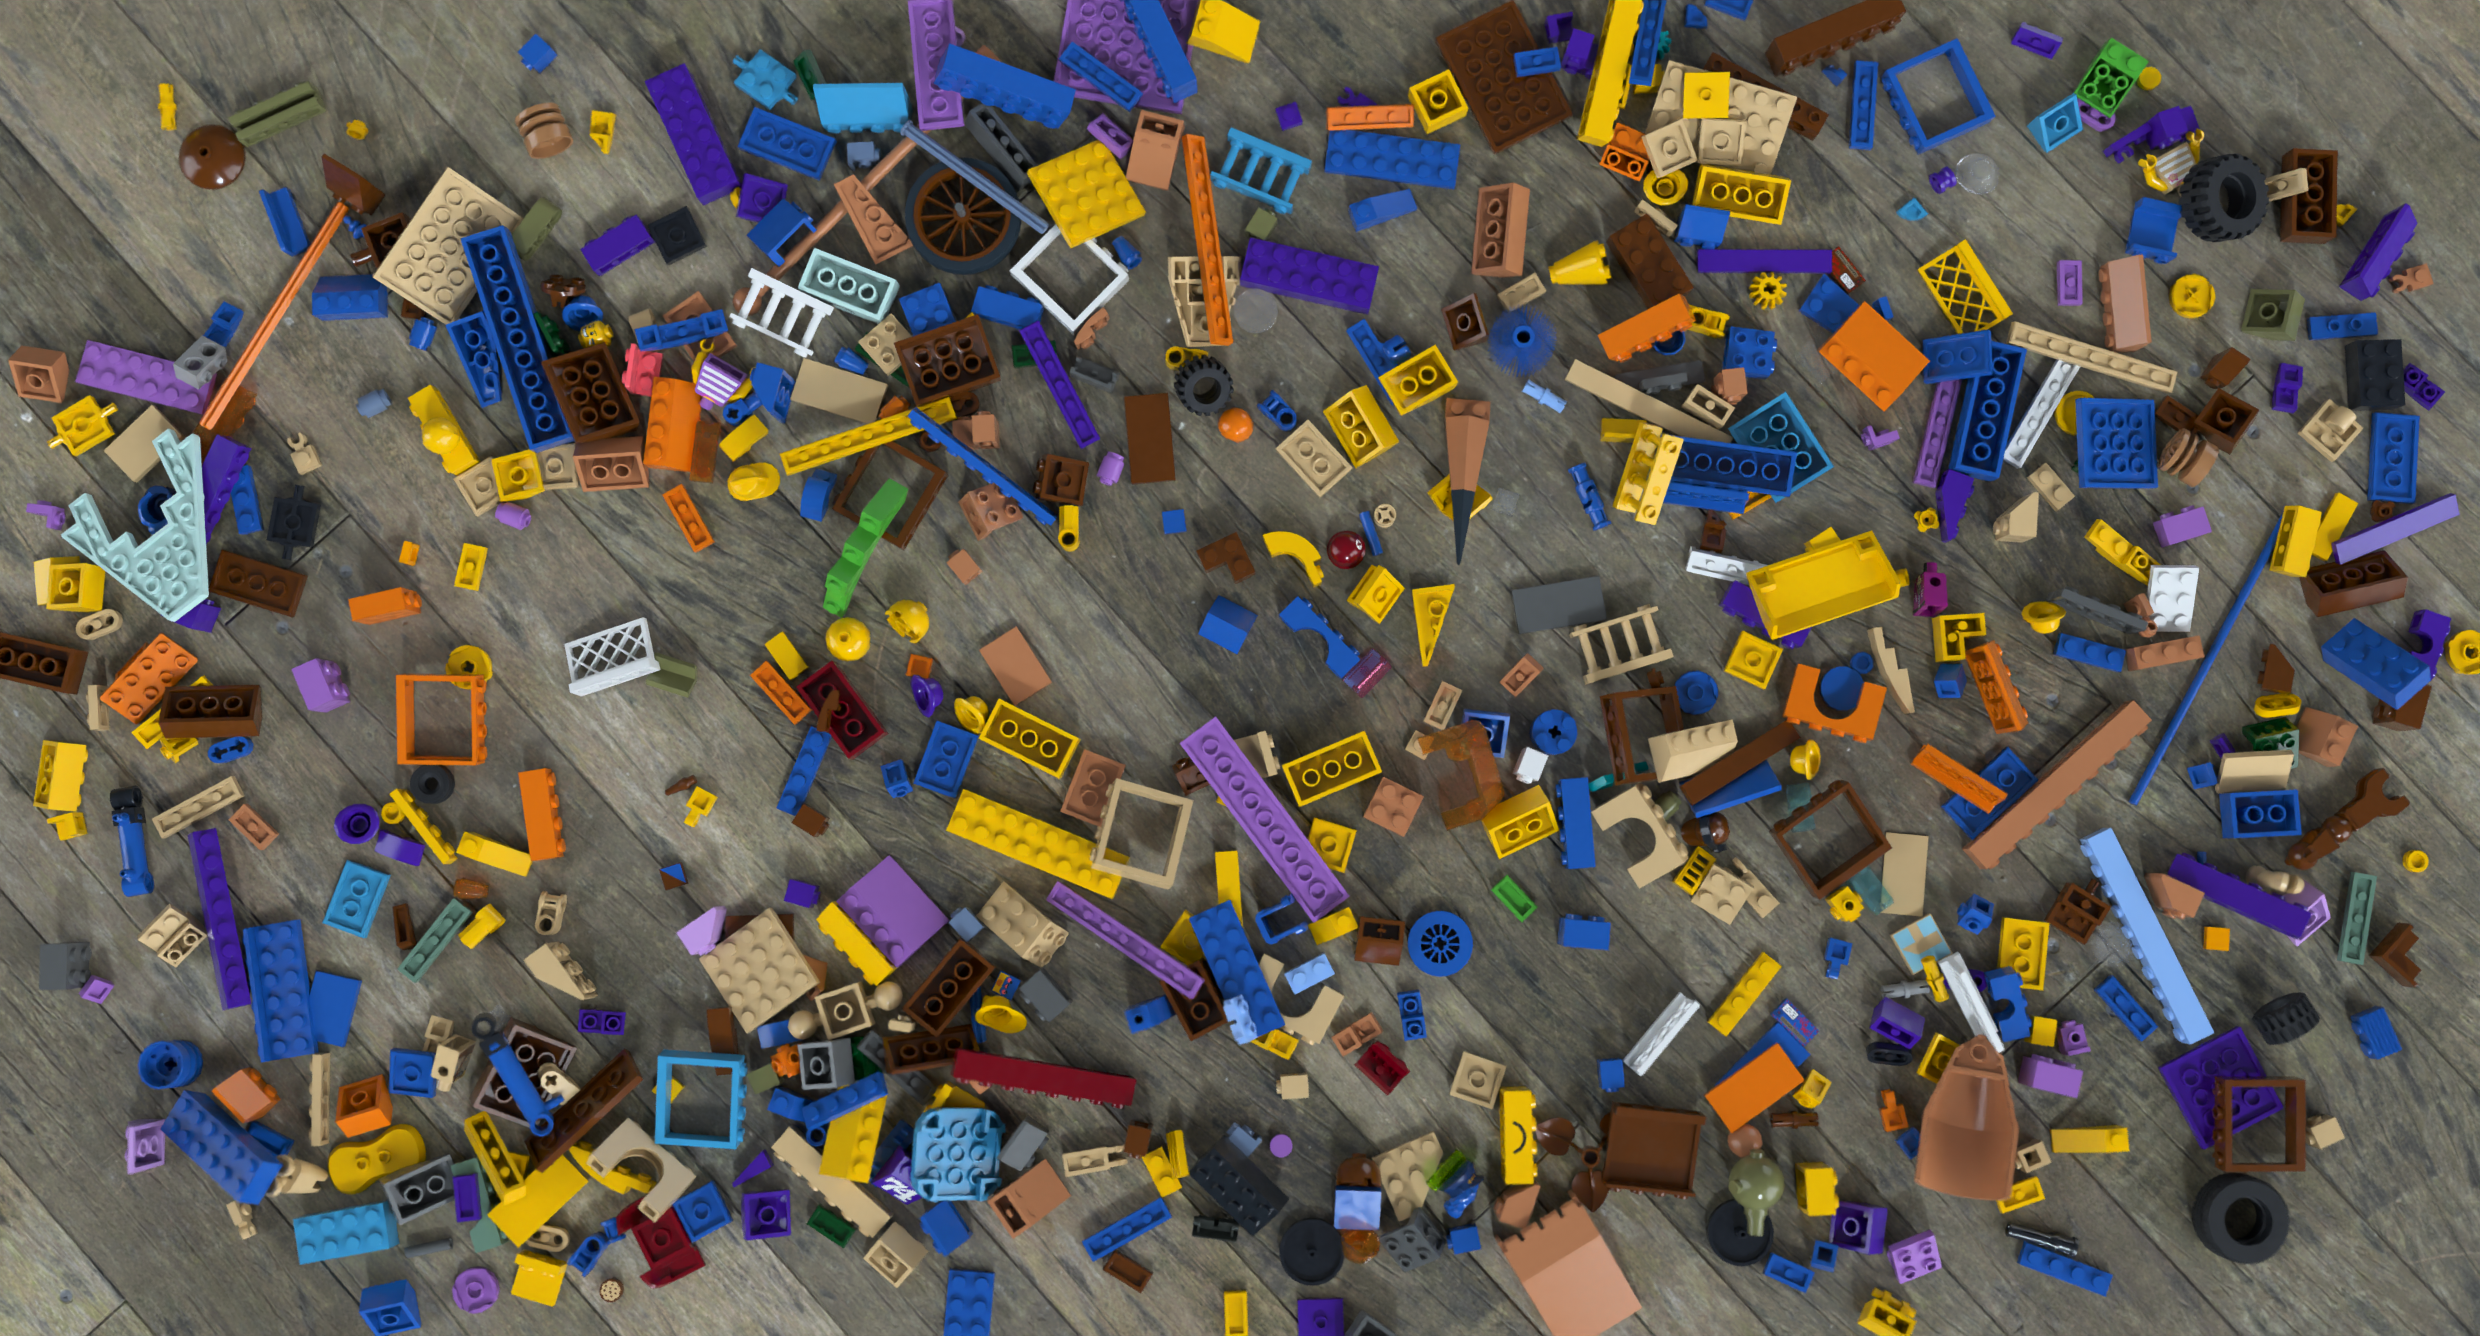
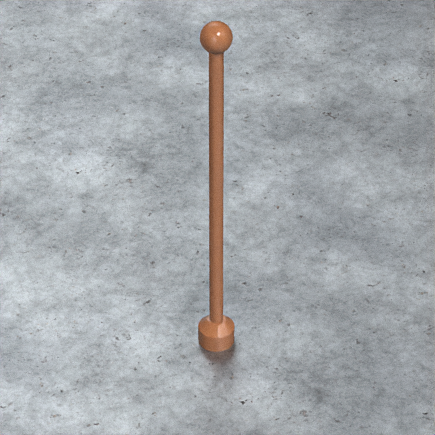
M982 45L975 52L1001 62L985 45ZM926 130L922 132H924L927 135L931 130ZM906 136L860 183L869 192L917 143ZM842 200L814 226L816 229L814 233L810 230L783 257L785 262L780 267L775 264L765 275L779 281L848 213ZM764 285L763 289L760 288L748 316H752L760 310L762 305L761 297L770 287ZM749 287L739 289L733 296V306L738 313L748 295Z

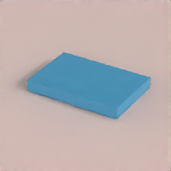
M347 860L322 923L361 938H367L391 875L355 861Z

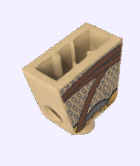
M455 1034L438 1044L431 1076L439 1080L436 1087L438 1090L450 1091L452 1083L464 1076L476 1041Z

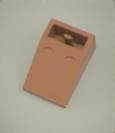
M1141 110L1126 174L1128 181L1168 191L1185 129L1184 120Z
M1045 1158L991 1196L987 1202L1012 1239H1014L1071 1197V1194Z

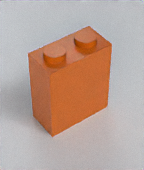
M402 587L348 599L352 621L367 625L420 614V607H422L420 595L416 591Z

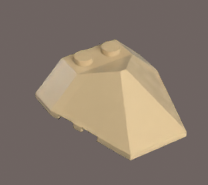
M1198 256L1168 257V280L1186 346H1224L1210 344ZM1221 256L1229 314L1231 306L1235 305L1236 298H1234L1236 286L1240 285L1241 256Z

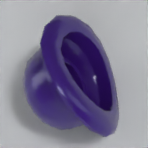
M913 675L910 685L916 705L921 714L929 718L933 715L935 707L942 703L944 697L943 689L940 683L933 678H922L920 675Z
M353 804L345 807L338 813L334 821V830L342 841L350 844H361L375 836L379 829L380 819L372 806Z

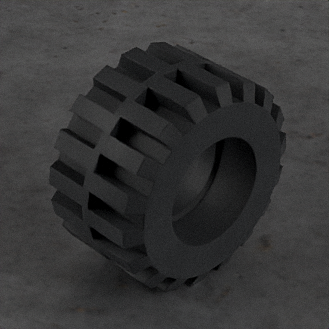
M1202 355L1200 359L1198 356H1193L1192 361L1187 359L1184 361L1186 365L1184 367L1180 365L1178 368L1180 373H1176L1174 377L1177 381L1174 382V388L1178 398L1191 413L1195 412L1198 416H1201L1202 413L1205 416H1210V412L1219 413L1218 409L1220 407L1224 409L1226 407L1225 402H1230L1232 398L1229 395L1234 391V388L1231 386L1233 385L1231 375L1223 364L1212 356L1208 358L1207 355ZM1204 377L1214 378V384L1208 392L1204 394L1193 393L1194 385L1198 380Z
M2302 992L2283 995L2268 1002L2257 1010L2252 1020L2268 1045H2279L2293 1041L2310 1032L2320 1022V1016L2307 995Z

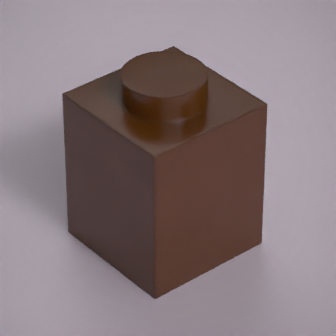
M803 804L791 823L811 836L818 837L819 835L823 836L830 825L827 822L830 818L809 804Z

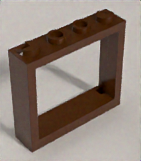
M890 441L883 445L934 473L898 537L895 538L887 532H884L881 537L905 551L949 475L944 470ZM880 445L867 449L864 456H859L855 463V471L852 475L849 474L844 481L845 488L841 494L838 493L832 502L834 505L832 509L858 525L861 517L848 511L844 506Z
M1676 686L1615 692L1600 696L1615 785L1658 780L1656 772L1635 774L1622 700L1659 696L1666 734L1684 730Z
M1836 780L1829 784V789L1822 794L1818 793L1812 796L1808 804L1795 808L1791 812V816L1777 821L1773 825L1774 828L1769 831L1810 894L1819 900L1892 849V846L1851 784L1844 780ZM1842 793L1874 842L1814 884L1782 835Z
M2215 1076V1089H2212L2215 1096V1106L2212 1109L2215 1119V1128L2212 1132L2213 1140L2215 1141V1151L2212 1156L2215 1158V1168L2225 1172L2306 1171L2305 1080L2295 1076ZM2232 1087H2285V1162L2232 1163Z

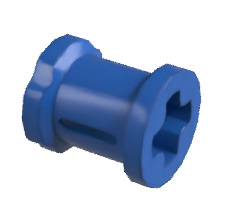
M616 1217L600 1223L604 1227L608 1239L606 1241L607 1244H612L626 1238V1234L618 1235Z

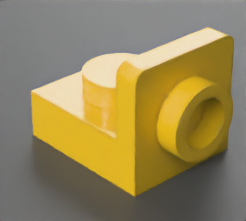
M163 737L160 739L161 753L167 760L171 758L174 763L179 762L180 755L198 745L196 738L165 739Z
M1812 1069L1807 1074L1801 1088L1793 1094V1097L1802 1106L1812 1109L1821 1104L1832 1082Z

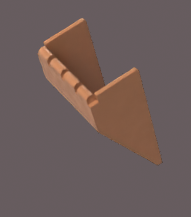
M1570 1189L1567 1193L1571 1200L1559 1207L1563 1213L1562 1216H1559L1557 1211L1553 1210L1540 1218L1544 1227L1539 1228L1535 1221L1522 1229L1520 1232L1524 1239L1521 1241L1517 1234L1503 1242L1498 1234L1494 1238L1553 1336H1597L1640 1310L1642 1306L1583 1205Z

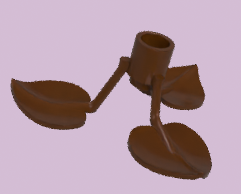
M1611 1112L1604 1115L1600 1121V1129L1605 1135L1596 1148L1588 1145L1582 1149L1572 1142L1575 1137V1128L1565 1118L1554 1117L1536 1125V1135L1540 1144L1547 1152L1556 1156H1563L1568 1152L1570 1145L1580 1153L1583 1163L1588 1166V1172L1582 1171L1575 1175L1572 1180V1192L1589 1211L1595 1212L1604 1203L1609 1192L1608 1187L1601 1181L1603 1171L1596 1170L1592 1172V1169L1600 1162L1599 1152L1608 1136Z

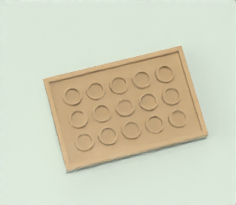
M1668 60L1645 134L1683 119L1697 157L1701 118H1683L1684 72L1711 71ZM1730 77L1728 118L1724 119L1747 121L1742 165H1709L1771 175L1797 96Z
M447 167L372 277L444 324L457 321L477 292L460 238L502 225L513 234L524 218Z

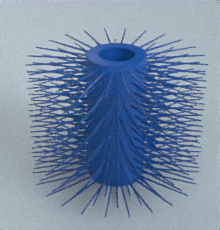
M1523 305L1521 310L1517 308L1516 311H1512L1507 315L1506 320L1498 319L1500 321L1498 328L1497 323H1495L1496 325L1491 330L1493 332H1490L1489 335L1492 336L1490 338L1492 340H1488L1497 342L1495 345H1489L1496 348L1491 349L1498 353L1500 350L1502 351L1500 356L1498 355V361L1501 358L1498 367L1503 364L1504 369L1508 364L1507 371L1514 357L1515 359L1517 357L1514 372L1518 362V377L1520 366L1522 374L1523 368L1529 370V373L1534 370L1532 368L1537 362L1539 364L1543 361L1546 364V355L1547 358H1551L1552 355L1550 354H1553L1551 351L1555 348L1552 347L1554 345L1552 343L1556 342L1547 341L1553 340L1549 338L1555 337L1549 336L1553 334L1546 331H1550L1551 324L1546 325L1545 317L1540 320L1543 311L1537 319L1536 314L1531 324L1529 321L1528 326L1530 310L1526 321L1527 306L1523 316Z

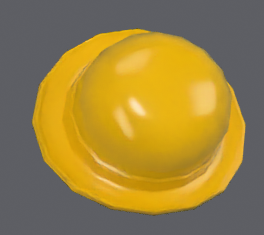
M1679 169L1660 178H1657L1654 170L1647 174L1643 183L1646 197L1658 205H1671L1678 202L1684 197L1688 189L1686 175Z
M2036 601L2025 606L2021 614L2023 619L2030 623L2034 631L2046 634L2054 632L2059 627L2060 619L2065 616L2066 610L2052 602Z
M970 696L965 700L956 698L954 709L958 721L968 732L980 734L985 727V720L989 713L986 703L977 696Z
M1809 739L1805 745L1796 746L1792 750L1790 765L1796 773L1806 775L1807 780H1811L1816 776L1820 767L1821 753L1818 744L1813 739Z

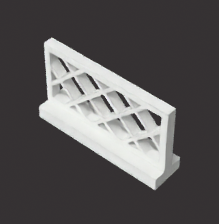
M644 617L564 644L572 681L571 684H568L570 693L584 696L660 670L659 662L654 658L647 619ZM641 625L642 632L639 638L636 639L631 636V633L636 626ZM620 632L624 636L617 646L611 640L616 633ZM628 638L636 642L630 653L623 649ZM601 639L604 643L599 652L592 650L591 647L595 640ZM608 645L616 648L610 660L603 656ZM640 645H642L646 649L647 656L639 659L635 657V654ZM577 646L584 648L579 659L574 657L572 649ZM589 651L596 655L591 666L583 662ZM620 652L628 655L622 665L615 663ZM602 658L608 664L604 671L599 672L595 668ZM581 665L588 668V671L583 678L578 679L577 672Z
M1956 952L1937 961L1974 1036L1976 1037L1979 1034L1985 1035L1986 1039L1998 1053L2005 1050L1996 1033L1998 1029L1960 953Z
M1679 992L1622 1061L1639 1076L1643 1075L1699 1008L1700 1004Z

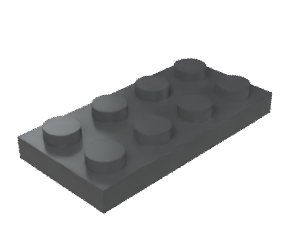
M2071 587L2050 592L2046 598L2047 602L2058 604L2064 609L2126 634L2145 631L2148 625L2147 621L2142 620L2141 615L2132 612L2124 613L2120 611L2121 608L2119 606L2102 604L2099 602L2100 599L2090 595L2082 596L2078 594V590Z

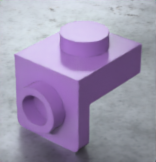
M37 500V504L27 503L26 512L48 516L46 527L62 530V525L65 522V509L51 506L52 502Z

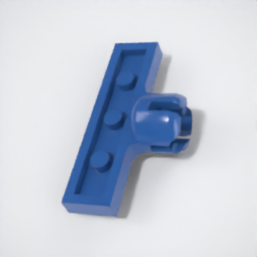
M1363 319L1347 329L1346 332L1393 406L1394 403L1378 377L1409 359L1412 355L1411 350L1407 345L1404 346L1406 342L1400 335L1394 336L1385 343H1380L1367 321Z

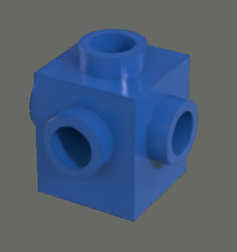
M1973 894L1966 903L1962 902L1958 907L1957 914L1959 917L1957 925L1978 935L1983 928L1987 929L1992 921L1994 904Z

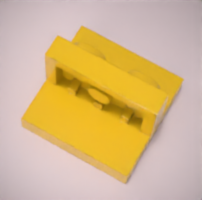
M1371 565L1346 601L1365 612L1373 621L1380 624L1405 588L1384 567Z

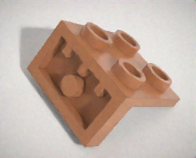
M995 483L968 492L958 502L978 541L986 538L993 530L1023 518V514L1012 496L1008 498L1001 493L1000 487Z

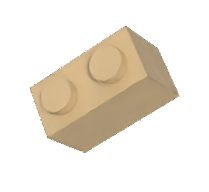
M1699 384L1691 390L1681 408L1718 430L1724 426L1735 407Z

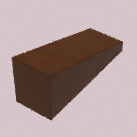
M408 904L393 906L396 945L404 951L413 949L417 942Z

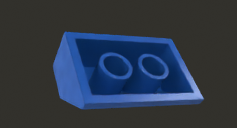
M374 274L320 277L312 292V315L322 321L388 318L387 286L373 278Z
M757 362L756 368H753L750 374L751 384L766 410L780 423L785 424L791 403L790 398L796 381L784 369Z

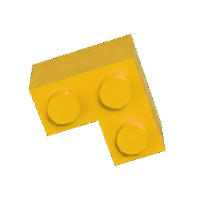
M1984 613L1943 615L1932 618L1935 662H1951L1966 659L1964 638H1978L1986 635Z

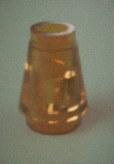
M464 877L456 879L453 896L459 897V899L487 898L489 885H484Z

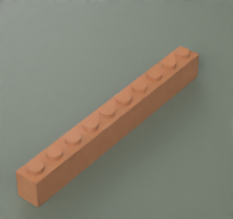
M2134 700L2125 701L1976 838L1965 845L1962 850L1980 869L1994 868L2000 862L1999 858L2004 853L2007 855L2017 847L2015 843L2020 839H2026L2033 833L2032 828L2036 824L2044 823L2050 817L2048 814L2053 809L2057 810L2066 803L2064 799L2070 794L2074 795L2083 787L2081 784L2086 779L2091 780L2099 773L2097 769L2103 764L2107 765L2115 759L2114 754L2118 750L2126 749L2132 743L2130 740L2135 735L2139 736L2148 729L2147 724L2152 721L2151 718Z

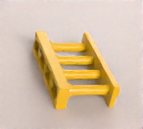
M1640 422L1612 507L1633 513L1636 512L1634 520L1656 525L1684 439L1667 434H1662V437H1660L1663 428ZM1657 446H1658V449H1657L1655 458L1653 459L1654 454H1655V451H1656V448H1657ZM1650 467H1651V470H1650L1648 479L1646 480L1647 475H1648V472H1649V469H1650Z

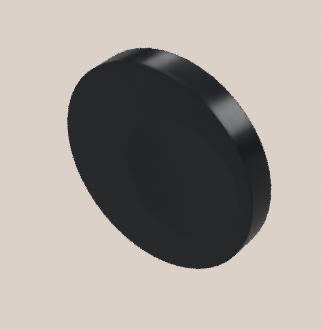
M1735 1199L1721 1203L1714 1209L1707 1223V1239L1711 1249L1721 1260L1734 1266H1749L1759 1262L1769 1252L1774 1239V1228L1768 1214L1764 1219V1234L1762 1236H1752L1747 1234L1748 1219L1746 1214H1744V1206Z
M1305 1218L1295 1222L1285 1231L1280 1242L1279 1256L1283 1269L1294 1281L1307 1286H1317L1332 1280L1338 1274L1344 1262L1345 1247L1340 1233L1332 1224L1318 1218Z

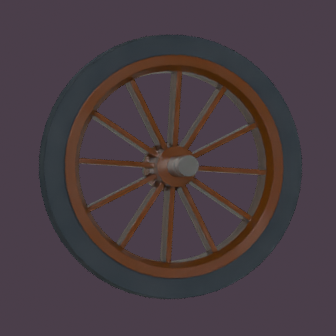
M959 158L1019 201L1013 185L997 168L978 159ZM939 162L927 169L916 180L909 192L905 207V222L910 241L916 251L927 262L942 271L951 274L970 275L989 270L1000 263L1014 247L1020 233L1021 219L1005 207L1004 211L975 213L994 201V199L989 196L972 207L980 191L976 187L967 205H965L963 177L943 162ZM960 178L961 203L955 202L944 182ZM942 185L955 208L953 209L929 196L938 186ZM929 201L953 214L923 216V210L926 202ZM1004 217L1000 232L976 220V218ZM951 220L926 236L923 221ZM974 224L998 236L989 247L985 248L972 228ZM955 226L943 250L938 249L931 242V240ZM959 229H961L963 256L948 254L949 248ZM970 229L983 248L981 252L967 255L966 230Z

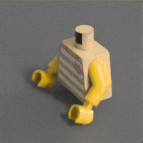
M2196 129V135L2194 136L2193 132L2188 131L2186 138L2191 141L2189 144L2185 142L2158 158L2147 154V160L2140 159L2138 164L2143 167L2147 185L2165 195L2175 189L2179 193L2181 185H2184V177L2189 173L2190 168L2200 161L2199 142L2203 140L2204 132Z

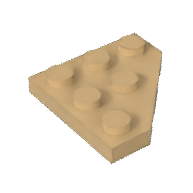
M1434 1131L1372 1157V1160L1377 1163L1380 1169L1381 1181L1399 1222L1411 1217L1414 1209L1422 1208L1439 1165L1443 1151Z

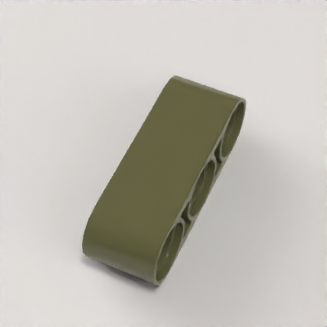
M544 197L534 204L512 234L518 256L523 261H527L533 256L562 216V210Z

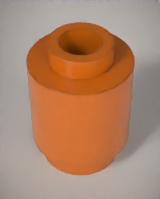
M894 396L880 410L881 413L878 416L880 419H884L909 410L910 403L902 396L899 398Z

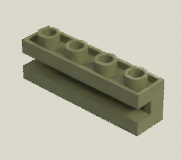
M307 81L299 82L294 88L287 91L277 92L270 99L260 100L248 109L238 110L228 119L237 130L235 135L238 141L249 147L322 114L327 109L318 89Z

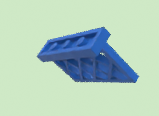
M1670 481L1663 503L1744 514L1749 493L1747 491Z

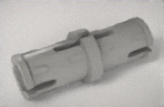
M1926 979L1912 982L1903 980L1899 984L1882 985L1881 991L1891 992L1882 993L1881 995L1882 998L1887 997L1889 999L1902 996L1903 998H1910V995L1929 993L1930 988H1920V986L1928 985Z

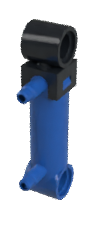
M136 785L113 789L110 792V803L114 811H111L113 826L118 827L123 870L119 874L123 877L121 886L126 897L150 894L154 890V879L148 871L142 823H146L145 811L141 807L143 796L140 788Z

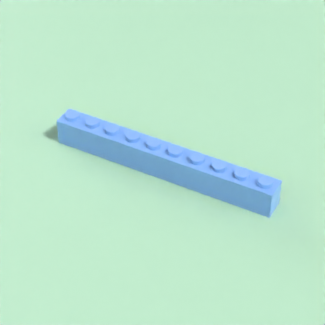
M2102 828L2079 839L2082 844L2080 846L2081 851L2089 858L2092 864L2091 870L2095 877L2099 878L2102 884L2101 890L2104 896L2109 898L2114 916L2120 919L2123 925L2121 930L2124 936L2130 939L2133 945L2131 948L2137 959H2140L2143 965L2142 972L2151 981L2154 987L2152 992L2161 1001L2164 1007L2162 1009L2163 1014L2168 1021H2171L2174 1027L2173 1034L2176 1039L2181 1041V1043L2191 1045L2213 1034L2214 1031L2112 828Z

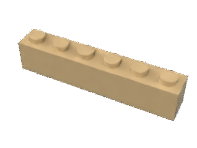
M794 1124L771 1147L775 1151L774 1155L783 1162L786 1160L796 1175L800 1177L803 1175L808 1180L807 1184L813 1190L821 1191L825 1195L824 1199L831 1206L834 1207L836 1205L842 1210L841 1214L848 1221L851 1222L853 1220L858 1224L859 1231L868 1237L870 1235L873 1238L894 1215L889 1208L859 1182L818 1174L823 1150L819 1146L809 1144L806 1135Z

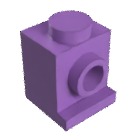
M2075 1020L2061 1022L2062 1026L2056 1027V1036L2061 1054L2071 1056L2091 1051L2087 1044L2083 1024L2076 1023ZM2073 1034H2075L2076 1041L2074 1042L2071 1039Z

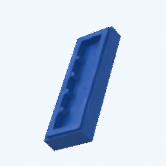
M2376 313L2307 318L2309 340L2378 335Z

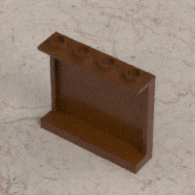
M1612 1101L1602 1183L1608 1187V1190L1614 1192H1621V1189H1627L1634 1194H1643L1645 1191L1652 1192L1653 1195L1665 1197L1666 1194H1672L1679 1199H1688V1196L1695 1197L1696 1193L1692 1190L1700 1129L1701 1125L1706 1123V1116L1701 1111Z

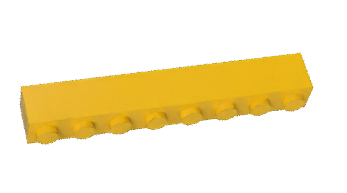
M1609 0L1577 136L1579 141L1602 147L1613 138L1614 129L1612 127L1619 114L1618 101L1623 95L1624 87L1622 84L1629 71L1627 63L1634 49L1632 41L1639 28L1637 20L1638 15L1643 10L1644 2L1642 0Z

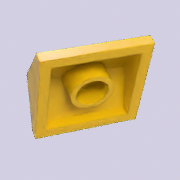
M530 449L491 459L501 502L528 499L545 491L537 454Z
M79 556L53 557L34 562L38 606L47 605L50 565L80 563Z
M1936 1032L1916 1073L1938 1084L1955 1049L1960 1045Z

